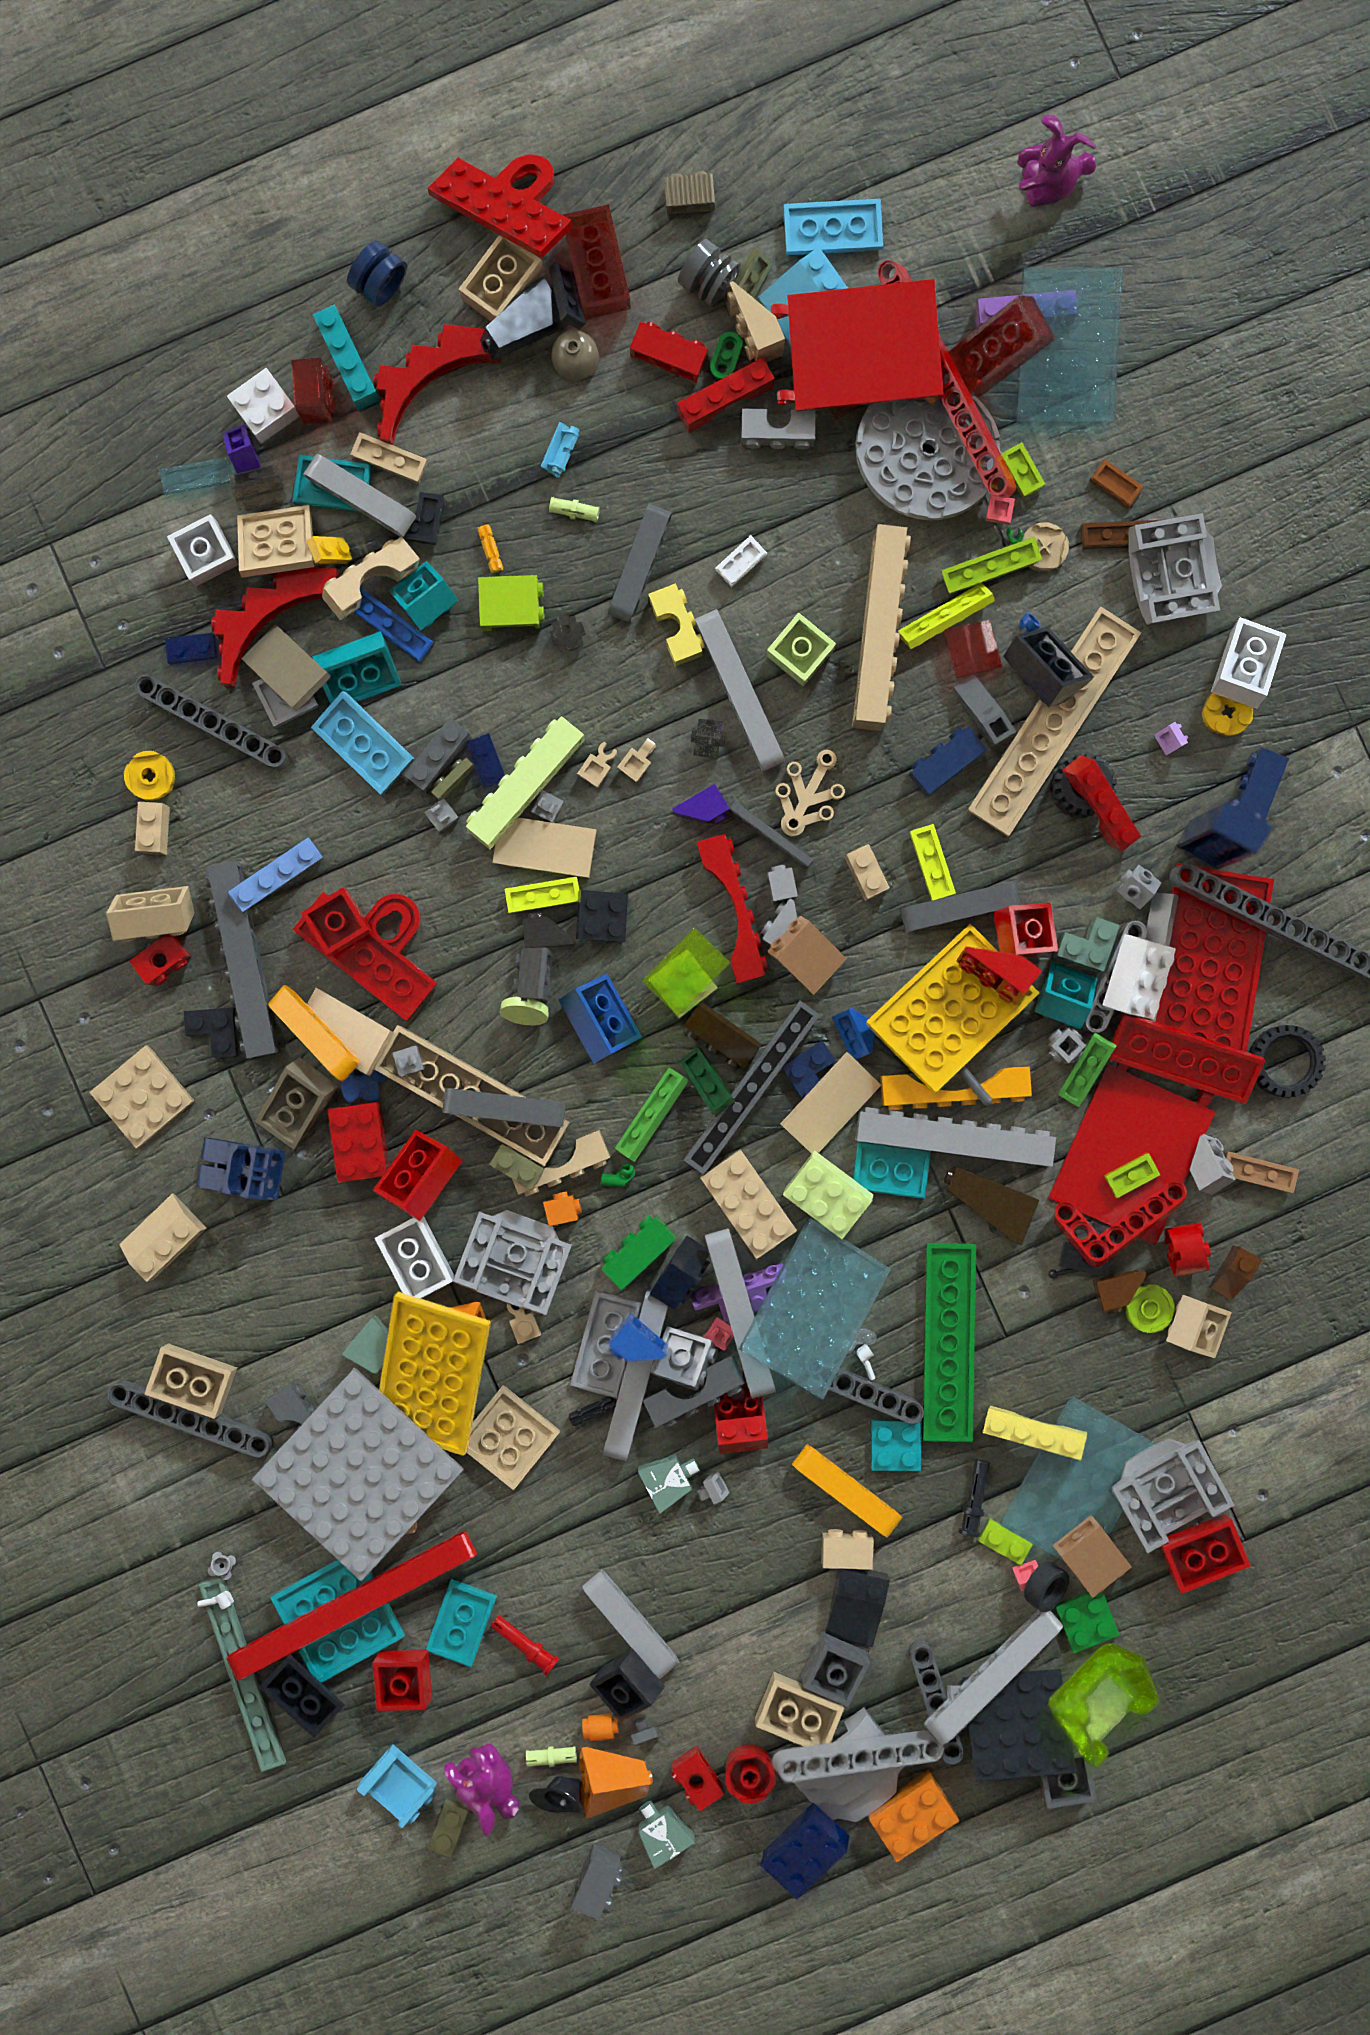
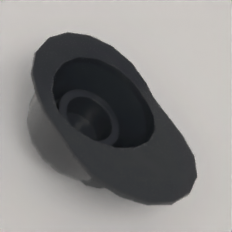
M557 1776L546 1788L533 1789L529 1793V1799L535 1806L548 1812L579 1813L581 1811L579 1800L582 1782L575 1778Z

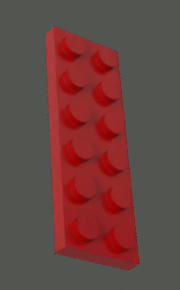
M1125 1012L1112 1039V1043L1117 1046L1109 1057V1060L1246 1104L1265 1063L1264 1057Z

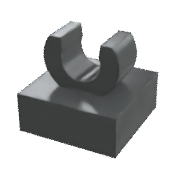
M645 1717L635 1720L638 1733L631 1735L634 1745L639 1746L660 1738L658 1727L649 1728Z

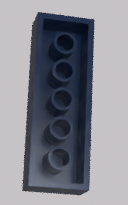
M1226 801L1190 820L1176 846L1209 865L1221 869L1258 854L1273 826L1267 823L1268 820L1265 817L1256 813L1252 815L1246 812L1242 804L1236 801Z

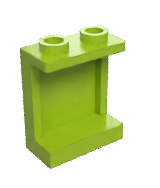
M537 575L478 577L480 627L482 631H492V628L535 626V629L540 628V622L544 621V607L539 606V597H544L543 582L539 583Z

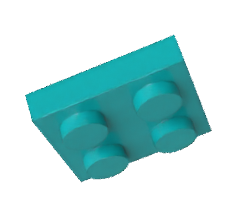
M871 1420V1470L921 1471V1421L911 1424L902 1420Z

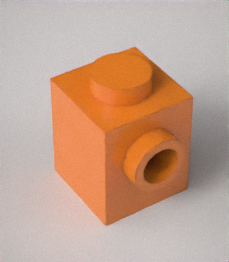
M567 1191L553 1194L552 1200L543 1202L549 1226L578 1220V1214L582 1213L579 1199H574V1195L568 1196Z

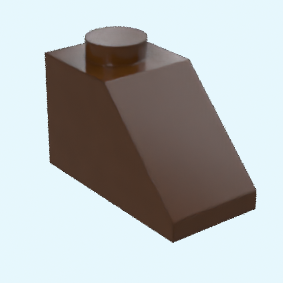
M1233 1245L1209 1287L1232 1300L1251 1281L1262 1259L1242 1247Z
M1136 1269L1111 1275L1108 1278L1094 1279L1093 1284L1099 1309L1111 1314L1120 1312L1122 1307L1128 1306L1146 1277L1145 1270Z

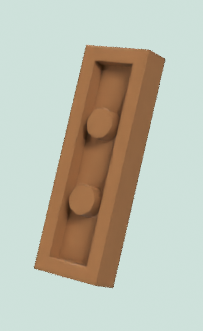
M1225 1151L1224 1156L1233 1166L1232 1173L1235 1179L1294 1193L1299 1169Z

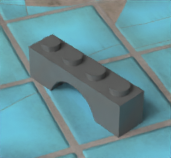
M735 1356L728 1357L706 1368V1383L697 1396H683L670 1387L643 1400L655 1427L664 1425L666 1429L678 1423L677 1417L685 1414L686 1418L700 1412L699 1406L706 1403L707 1407H710L721 1401L719 1396L727 1393L730 1397L742 1391L741 1385L747 1383Z
M294 1381L265 1400L278 1422L292 1420L303 1424L317 1409L315 1405H310L306 1400L307 1394L300 1384L296 1385Z

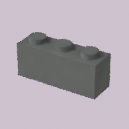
M449 718L404 776L420 790L428 794L433 784L443 775L472 738L471 735Z

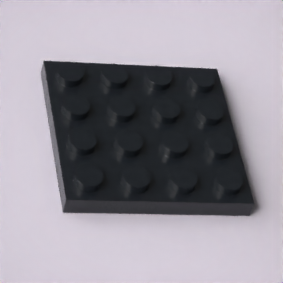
M1061 1669L1019 1672L968 1722L975 1782L1076 1774ZM962 1677V1684H963L969 1677Z

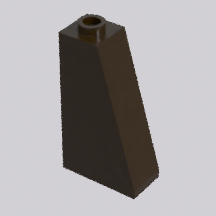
M954 1166L953 1170L949 1169L944 1178V1183L947 1184L945 1189L1012 1242L1022 1246L1039 1199Z

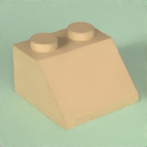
M1182 1295L1176 1307L1177 1312L1174 1321L1168 1329L1166 1341L1187 1350L1216 1358L1232 1312Z

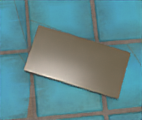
M276 624L241 658L296 712L331 677Z

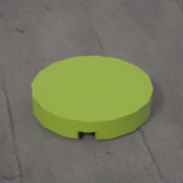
M1156 1284L1140 1285L1129 1305L1125 1306V1314L1131 1325L1147 1333L1163 1331L1170 1325L1175 1312L1172 1296L1166 1289Z

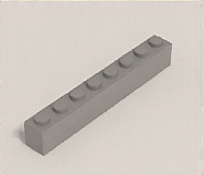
M865 1107V1112L859 1111L856 1141L1053 1167L1056 1137H1051L1050 1131L1035 1130V1134L1025 1133L1026 1128L1012 1126L1010 1131L1001 1130V1125L987 1123L986 1128L977 1127V1122L962 1120V1125L952 1124V1118L938 1117L937 1122L928 1120L929 1115L914 1114L913 1118L904 1117V1112L891 1110L889 1115L879 1114L880 1109Z

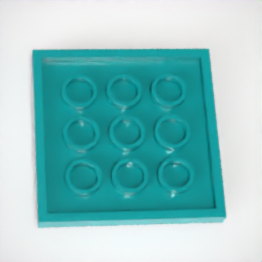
M337 1559L273 1594L270 1598L285 1625L373 1579L374 1576L370 1571L360 1581ZM387 1602L298 1649L310 1673L322 1683L402 1639L405 1633Z

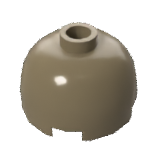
M571 330L564 332L556 338L552 345L551 360L553 367L558 375L567 381L581 382V379L587 378L589 375L592 376L599 366L600 356L597 345L590 335L583 331Z

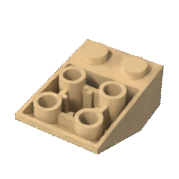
M729 282L728 302H726L729 314L731 316L735 315L737 320L735 326L740 338L744 337L747 344L745 351L748 359L755 362L763 357L767 363L783 356L785 338L776 316L735 282Z

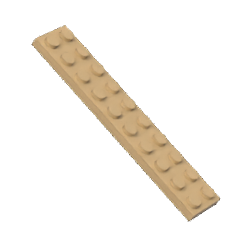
M1100 606L1071 650L1094 678L1062 704L1048 707L1039 699L969 806L968 812L1008 837L1135 644L1141 634L1140 631Z

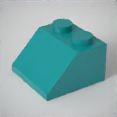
M427 561L389 590L390 594L420 630L430 626L443 612L449 611L459 601L444 579Z
M1051 961L1037 998L1035 1012L1081 1029L1092 1010L1097 978Z

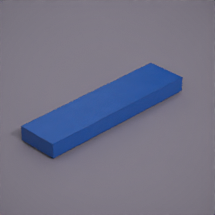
M360 587L362 597L360 608L353 613L378 632L381 631L382 635L420 663L433 647L434 642Z

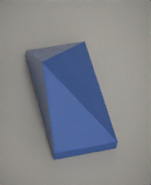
M853 1008L832 1017L848 1053L855 1060L872 1053L875 1033L865 1024L869 1018Z

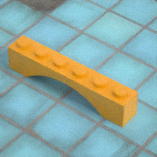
M1030 1067L1001 1068L994 1076L980 1084L992 1098V1103H1001V1098L1009 1097L1010 1102L1025 1101V1096H1032ZM908 1075L880 1076L882 1105H888V1110L903 1109V1104H913V1108H928L927 1103L937 1102V1107L952 1106V1101H961L962 1105H975L976 1100H979L971 1088L957 1091L938 1090L934 1094L926 1085L915 1081Z

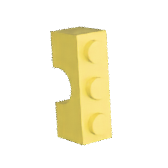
M675 583L648 594L657 622L664 619H674L680 625L679 632L675 636L666 639V645L675 667L701 657L702 649L705 648L701 635H696L693 629L696 622L692 612L687 613L684 606L687 603V599L683 589L678 590Z

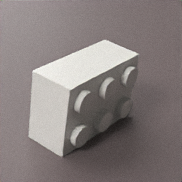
M1239 618L1230 632L1211 692L1258 709L1268 694L1286 634Z
M1124 934L1103 1006L1154 1020L1155 1014L1159 1009V1001L1163 989L1167 984V976L1170 966L1173 964L1176 949Z
M425 1217L420 1222L412 1218L375 1238L403 1294L420 1299L453 1281L455 1275Z

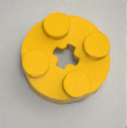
M1212 693L1205 702L1202 717L1210 731L1223 737H1231L1244 731L1253 720V707ZM1224 706L1233 709L1232 718L1222 715V711L1225 710Z
M143 751L132 757L133 759L124 770V780L127 788L135 796L144 800L154 801L163 798L172 791L175 771L166 757L154 751ZM149 769H151L152 773L156 774L152 782L144 779V775L148 774Z

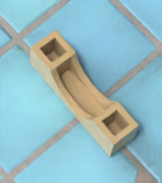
M402 536L395 541L391 539L376 554L371 552L359 565L348 567L344 571V575L338 579L332 578L324 585L322 598L336 616L342 620L360 608L362 599L360 586L364 581L374 576H386L399 582L418 568L420 559Z
M598 1130L576 1139V1149L573 1157L567 1164L561 1167H545L535 1160L528 1158L545 1168L532 1190L514 1179L512 1180L518 1195L524 1193L525 1196H529L539 1192L538 1187L547 1183L549 1188L561 1183V1177L570 1174V1177L574 1178L585 1173L583 1168L591 1165L594 1169L608 1164L606 1159L611 1156L601 1131Z

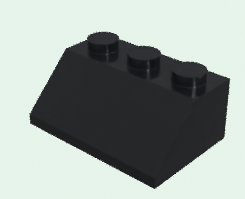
M1048 626L1016 635L1003 655L1010 667L1023 678L1025 683L1032 688L1048 707L1066 702L1094 678Z
M290 1654L272 1670L259 1687L313 1738L345 1706L342 1701Z

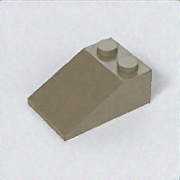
M299 1057L285 1067L255 1122L294 1150L328 1105L338 1085Z

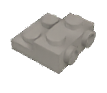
M667 1326L662 1338L668 1344L667 1355L664 1359H654L650 1373L699 1392L701 1386L704 1387L706 1383V1368H708L709 1363L713 1364L717 1358L718 1350L715 1349L716 1345L712 1340Z

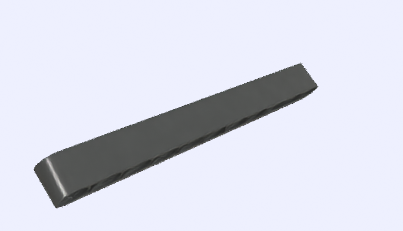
M1185 864L1171 870L1169 879L1176 888L1370 984V953L1194 865ZM1182 870H1184L1188 875V879L1186 882L1182 881V879L1180 878V873ZM1204 881H1206L1209 884L1208 893L1204 892L1202 889V883ZM1225 892H1228L1231 896L1229 904L1224 900ZM1247 903H1250L1252 906V913L1250 915L1245 909ZM1269 913L1274 918V922L1272 925H1270L1267 921V916ZM1291 924L1295 928L1293 936L1289 933V926ZM1312 935L1315 936L1317 941L1315 946H1312L1310 942ZM1333 946L1338 949L1336 957L1332 954ZM1355 956L1359 960V966L1357 968L1354 966L1353 963Z

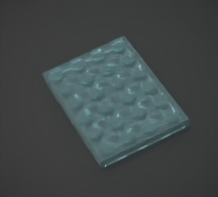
M1023 267L1016 405L1017 422H1114L1123 267Z
M808 1219L738 1349L816 1397L824 1399L891 1268L845 1239L839 1238L815 1220Z
M1072 1395L1055 1425L1087 1432L1081 1460L1041 1449L1000 1522V1525L1062 1561H1064L1052 1545L1090 1515L1093 1516L1109 1536L1123 1511L1112 1487L1121 1480L1124 1462L1156 1444Z

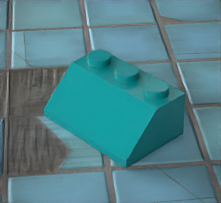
M381 631L312 656L313 660L331 676L322 685L330 704L342 691H345L358 702L402 685Z

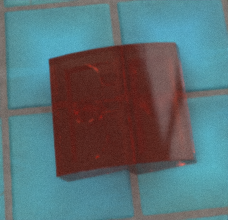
M990 620L944 630L956 678L975 673L980 674L1003 667Z

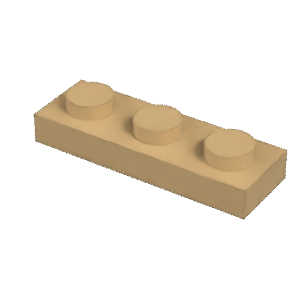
M360 432L350 454L352 458L417 484L420 483L428 463L427 459Z

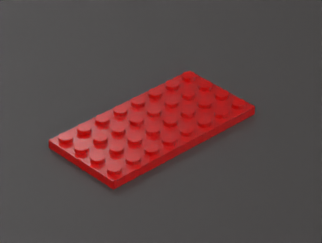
M1177 863V864H1175V867L1181 866V865H1185V864ZM1198 867L1271 903L1274 879ZM1182 870L1180 873V878L1182 879V881L1186 882L1188 879V875L1184 870ZM1204 881L1202 883V889L1204 892L1208 893L1209 884L1206 881ZM1172 885L1171 894L1178 895V902L1169 947L1176 950L1173 964L1170 966L1167 976V984L1159 1001L1155 1022L1247 1052L1266 932ZM1225 892L1224 900L1227 904L1230 903L1231 896L1228 892ZM1247 903L1245 909L1250 915L1252 913V906L1250 903Z

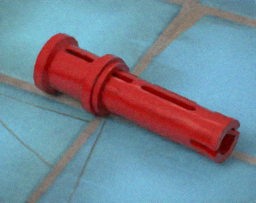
M500 1614L490 1625V1628L494 1629L524 1653L527 1662H533L542 1669L545 1676L558 1661L559 1657L557 1655L552 1656L542 1648L543 1644L540 1642L534 1643Z

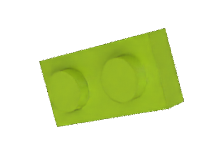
M1022 442L1001 453L1022 498L1045 486V482Z
M1146 1153L1104 1175L1114 1196L1118 1198L1160 1176V1173L1150 1154Z
M988 1518L980 1537L977 1538L982 1544L1019 1565H1022L1033 1545L1031 1541Z

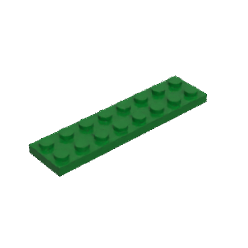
M926 1243L923 1441L973 1442L976 1244Z

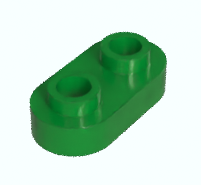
M726 332L718 340L710 364L711 375L717 381L735 371L742 350V340L735 332ZM732 344L734 349L728 350L726 345ZM725 367L727 370L721 373L718 371V368Z

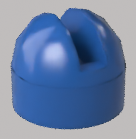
M1029 612L1019 621V628H1026L1024 633L1037 630L1041 626L1040 622Z

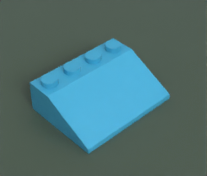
M818 247L792 266L766 289L758 299L771 312L772 304L788 305L787 295L846 289L848 287L820 247ZM789 316L777 319L784 337L791 346Z

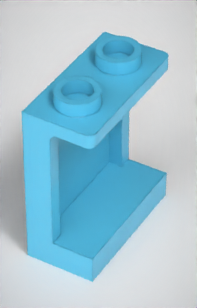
M392 1744L360 1781L356 1790L363 1796L368 1792L399 1820L398 1826L403 1828L406 1823L411 1825L420 1814L418 1809L423 1803L427 1806L436 1795L434 1790L437 1782Z

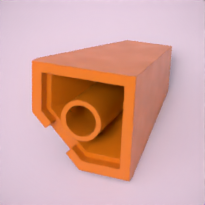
M588 1747L581 1748L578 1765L579 1771H584L581 1774V1800L586 1819L647 1797L649 1788L653 1784L651 1771L646 1768L645 1761Z

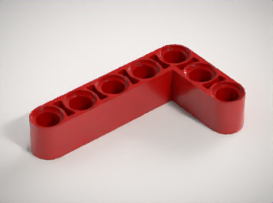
M1172 1181L1100 1235L1070 1202L1059 1203L1055 1207L1053 1218L1056 1226L1090 1266L1100 1267L1181 1207L1186 1198L1187 1190L1181 1182ZM1177 1191L1181 1198L1177 1200L1171 1199L1168 1192ZM1156 1205L1160 1207L1161 1213L1153 1214L1149 1211L1148 1207ZM1061 1211H1068L1072 1217L1064 1220L1058 1214ZM1131 1220H1138L1141 1222L1142 1227L1134 1229L1130 1226L1129 1222ZM1076 1230H1084L1088 1236L1084 1239H1079L1075 1236L1074 1232ZM1118 1234L1122 1237L1123 1241L1118 1244L1113 1243L1110 1240V1236ZM1092 1249H1100L1103 1252V1257L1094 1258L1091 1256L1090 1251Z

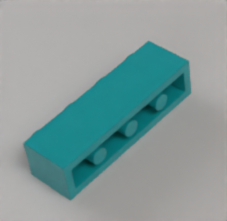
M335 304L312 314L358 411L379 402L380 399Z

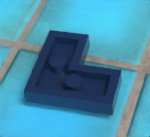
M821 1040L783 1065L782 1069L803 1100L819 1082L815 1074L836 1060Z

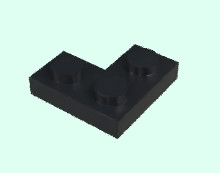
M419 493L416 518L404 537H402L405 541L437 545L445 501L443 495ZM388 530L389 538H400V536Z
M234 1007L184 1011L185 1036L210 1034L212 1058L238 1056Z
M1094 1223L1092 1225L1099 1235L1109 1228ZM1118 1234L1110 1236V1240L1113 1243H1116ZM1063 1242L1058 1265L1108 1278L1112 1259L1100 1267L1090 1266L1071 1243ZM1092 1249L1090 1251L1091 1256L1094 1258L1103 1257V1252L1100 1249Z

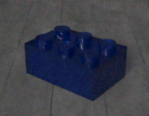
M812 1803L763 1851L761 1867L798 1900L848 1851L850 1836L815 1803Z

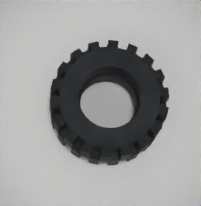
M1089 753L1083 755L1096 761L1116 794L1117 789H1114V786L1117 784V779H1113L1114 770H1109L1107 767L1110 764L1107 761L1104 763L1100 761L1102 757L1098 755L1095 757H1091L1092 754ZM1078 754L1066 760L1058 768L1052 777L1054 780L1051 782L1050 788H1053L1051 795L1052 798L1057 800L1055 802L1056 806H1061L1063 813H1070L1071 817L1075 818L1077 816L1087 818L1096 813L1085 799H1081L1074 794L1069 780L1062 771L1081 755Z

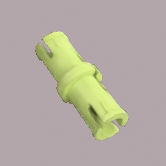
M555 497L551 498L549 506L550 513L570 516V519L574 520L581 518L597 522L600 510L599 506L579 503V500L574 499L572 502Z
M549 1746L548 1749L526 1750L527 1767L541 1765L555 1767V1764L577 1763L576 1746L556 1749L553 1746Z

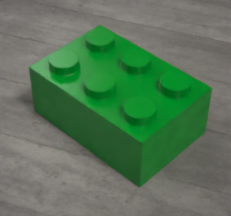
M657 1214L653 1218L648 1215L639 1224L640 1230L635 1235L630 1232L621 1241L622 1247L618 1251L613 1248L602 1260L604 1264L601 1269L621 1291L676 1240V1234Z

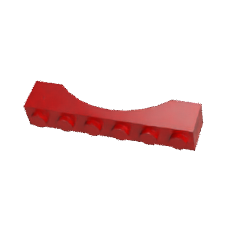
M725 834L698 841L697 848L703 868L714 875L724 886L735 907L738 936L730 963L736 984L765 977L764 971L768 970L765 956L760 957L758 947L762 945L758 932L753 933L751 924L755 923L752 910L746 909L744 901L748 900L745 886H740L737 878L741 876L738 862L733 863L731 854L735 853L732 840H727Z

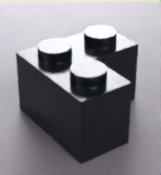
M686 1235L669 1264L656 1281L650 1295L675 1310L680 1302L684 1304L691 1294L689 1288H696L703 1277L700 1274L703 1275L710 1264L707 1260L710 1255L709 1249Z

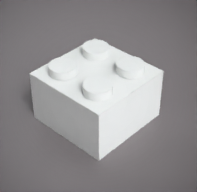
M267 368L227 395L234 408L261 444L300 416L295 406Z
M211 514L167 536L188 579L195 586L239 565L218 522Z

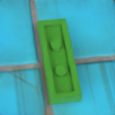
M1094 1033L1058 1095L1080 1107L1117 1045Z

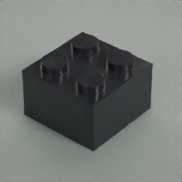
M634 1649L602 1666L589 1684L620 1722L652 1706L665 1688L663 1683Z

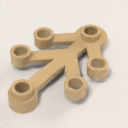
M823 750L818 754L816 760L818 767L806 790L800 774L802 770L801 765L798 762L788 764L787 774L792 779L799 801L795 811L789 798L790 787L785 783H781L775 790L785 813L781 821V828L788 836L800 835L805 825L832 819L834 811L830 806H823L819 812L804 815L808 806L831 799L839 800L845 794V789L840 784H835L831 789L815 794L826 770L832 769L836 764L837 759L833 751ZM829 755L831 762L824 763L822 757ZM793 765L799 769L796 774L791 773L789 770ZM785 787L787 794L780 795L778 789ZM840 788L842 794L840 796H835L833 794V789ZM822 810H829L831 813L830 817H823ZM790 820H796L798 826L791 828L789 826Z

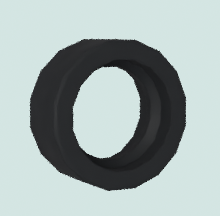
M1047 1561L1042 1563L1034 1570L1024 1589L1026 1601L1041 1612L1052 1610L1062 1600L1069 1585L1068 1573L1053 1562Z

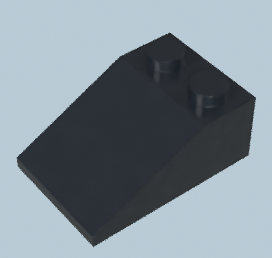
M838 1568L825 1633L845 1642L873 1647L889 1588L890 1579L888 1574L869 1569Z

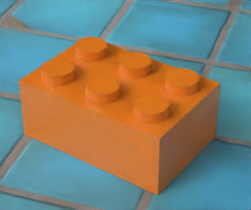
M929 1769L896 1790V1793L888 1801L868 1815L870 1822L896 1862L959 1822L955 1809Z

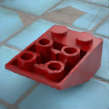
M969 946L963 949L956 960L964 972L968 974L973 973L979 978V982L988 989L993 988L999 993V997L1009 1004L1012 1002L1014 1005L1018 1003L1042 972V970L1023 956Z
M747 1383L741 1385L742 1391L730 1397L725 1393L719 1396L721 1401L714 1404L719 1454L768 1449L763 1397L760 1396L752 1399Z

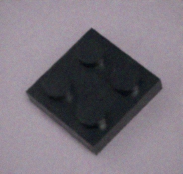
M579 890L576 939L625 943L628 894Z

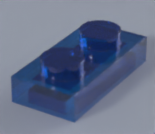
M214 633L165 638L168 664L218 659Z
M488 733L467 741L483 787L487 788L499 783L505 776L490 734Z

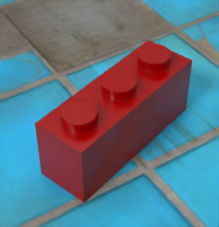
M640 321L629 348L630 357L695 383L698 382L708 358V348L702 342L692 340L691 342L675 331L666 332L661 330L657 324L647 322L646 324Z

